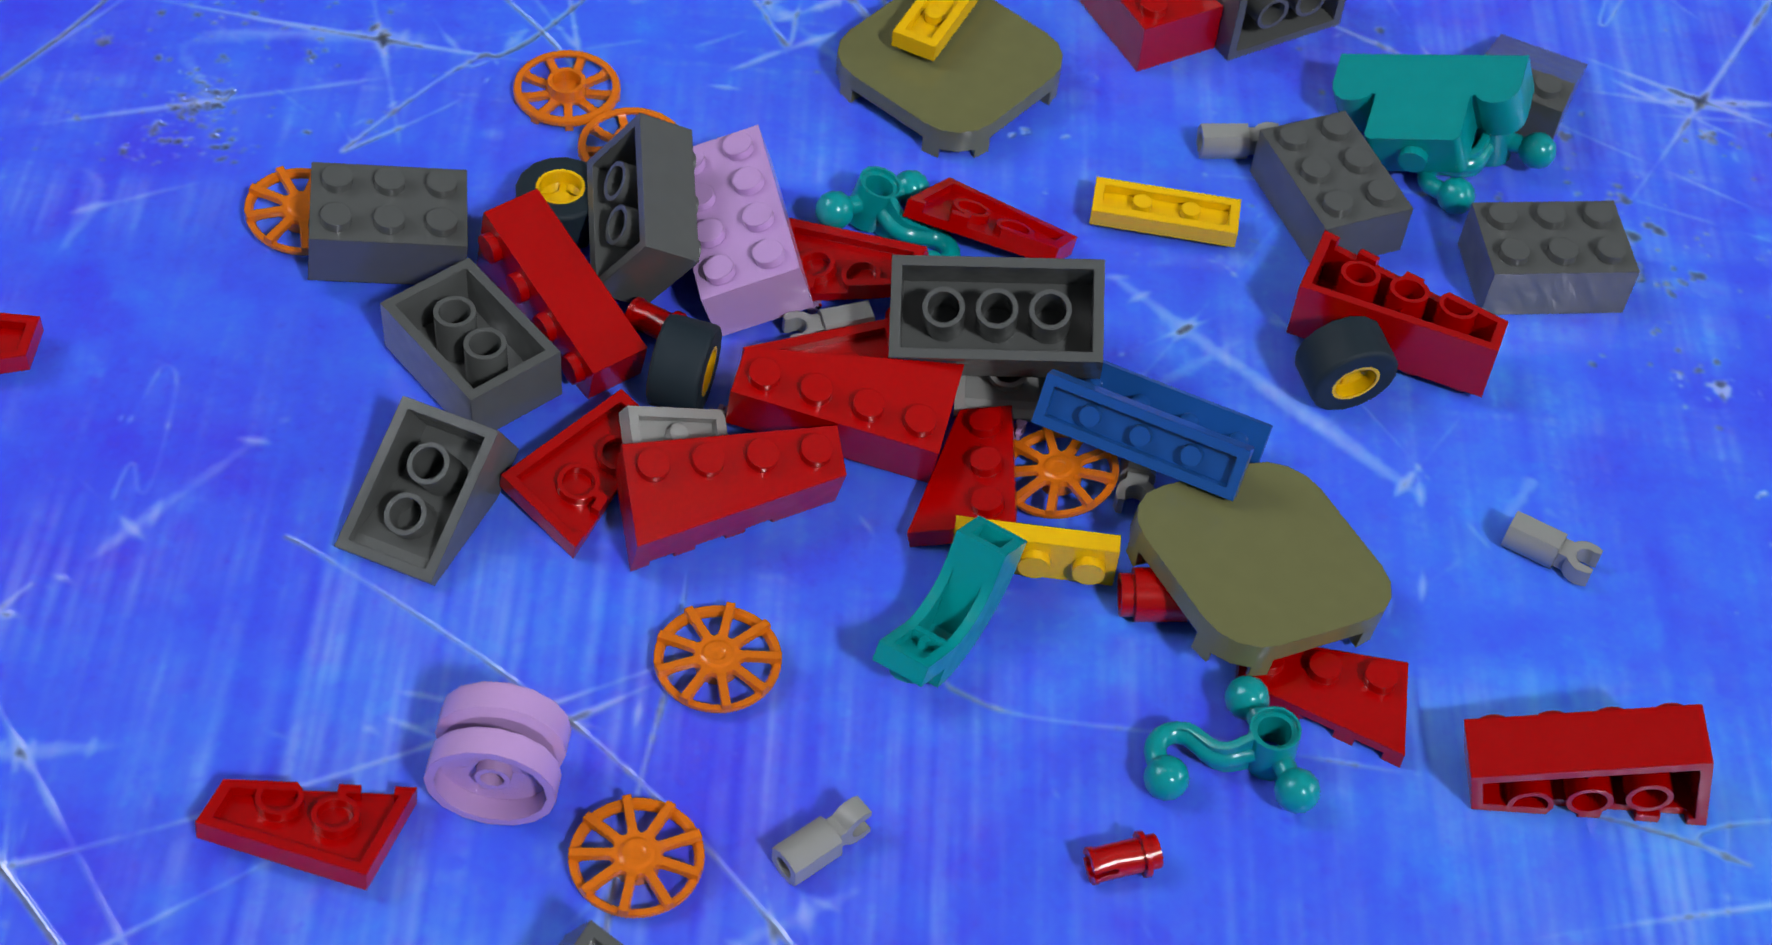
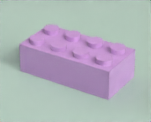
M759 125L693 146V152L696 155L694 170L695 193L699 201L697 229L698 240L701 243L699 263L693 267V272L700 299L710 323L720 326L723 337L781 318L788 312L802 311L814 307L774 166Z

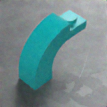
M981 516L976 517L958 529L944 565L927 597L905 623L879 640L872 660L888 668L891 675L900 681L917 684L920 687L928 682L938 688L957 669L986 628L1014 575L1027 540Z

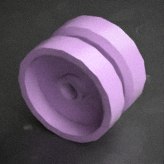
M482 681L462 685L447 694L441 707L435 731L437 739L430 751L423 778L428 793L442 807L461 817L486 824L514 826L532 823L550 814L557 800L562 777L560 766L566 756L571 735L568 715L550 698L533 689L512 683Z

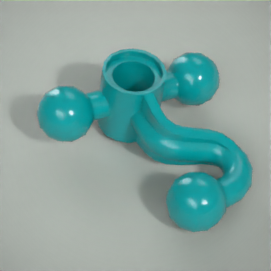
M1478 128L1465 171L1461 173L1417 172V181L1419 187L1427 195L1437 199L1441 209L1448 214H1462L1470 209L1471 203H1474L1476 197L1472 184L1462 177L1476 176L1485 166L1496 167L1505 164L1510 159L1511 152L1519 154L1522 163L1529 168L1542 169L1550 165L1555 159L1557 153L1556 143L1545 132H1533L1526 136L1514 132L1509 135L1497 136L1485 132L1483 128ZM1436 175H1448L1456 177H1452L1446 179L1445 181H1442L1438 179Z
M867 167L861 172L851 196H847L842 191H828L816 202L815 215L822 225L842 229L851 223L861 231L875 232L880 237L927 246V248L934 249L928 250V254L931 256H961L957 242L948 231L903 217L904 211L901 206L906 207L908 198L930 187L926 176L917 170H905L896 176L893 172L882 167Z
M1250 675L1237 677L1228 685L1224 696L1226 707L1234 717L1247 721L1249 725L1248 734L1232 741L1223 742L1212 738L1201 728L1190 722L1174 721L1163 723L1154 728L1145 740L1143 750L1147 764L1143 775L1145 787L1153 797L1162 801L1175 800L1183 795L1190 780L1187 766L1181 759L1167 754V748L1172 744L1185 746L1212 769L1221 772L1248 770L1259 779L1267 781L1276 780L1274 786L1276 801L1284 810L1291 813H1306L1320 799L1321 790L1318 779L1311 771L1300 768L1295 763L1302 732L1300 721L1292 712L1285 708L1277 706L1268 707L1270 701L1268 688L1256 677ZM1265 741L1275 742L1280 746L1269 745Z

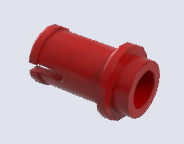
M636 297L629 304L625 312V316L635 330L656 340L664 321L669 315L679 314L687 317L681 311L671 313L648 302L643 297Z
M1142 830L1134 831L1133 838L1095 847L1088 846L1083 849L1085 855L1083 857L1084 865L1092 885L1139 873L1145 878L1152 877L1154 870L1163 867V854L1157 836L1154 833L1145 835Z

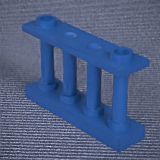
M1103 360L1100 379L1076 378L1055 369L1049 371L1031 420L1032 423L1230 501L1237 497L1249 463H1260L1273 428L1271 424Z

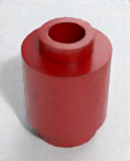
M1133 567L1131 573L1118 574L1117 606L1119 617H1132L1134 623L1187 622V617L1150 567Z

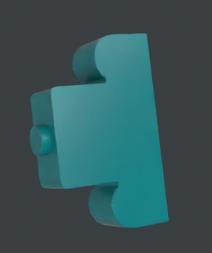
M1341 54L1332 90L1338 112L1346 111L1358 130L1365 132L1364 135L1367 143L1387 171L1461 173L1467 168L1478 128H1483L1485 132L1491 135L1502 136L1514 133L1524 126L1528 118L1535 87L1529 55Z

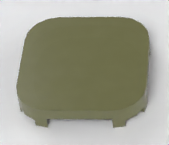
M892 0L850 29L840 40L838 47L836 73L840 82V94L850 103L862 96L923 136L921 151L937 158L940 150L954 152L971 150L973 158L982 155L989 150L991 136L1037 101L1041 100L1049 105L1057 96L1063 59L1061 49L1052 37L995 0H979L935 61L891 45L894 28L916 0Z
M1270 462L1249 463L1237 497L1233 501L1182 481L1163 485L1146 493L1139 503L1130 525L1129 543L1126 548L1128 557L1133 566L1148 563L1195 628L1197 634L1191 648L1205 661L1209 660L1212 653L1228 663L1247 667V676L1267 675L1273 660L1345 638H1349L1355 648L1370 640L1392 598L1391 581L1382 565L1325 493L1306 475L1288 466Z

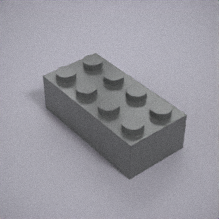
M892 255L888 358L965 364L962 375L1046 378L1047 373L1055 369L1076 378L1100 379L1104 350L1105 260Z

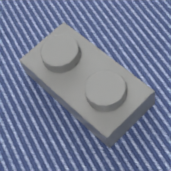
M628 405L619 412L622 444L728 435L724 410Z

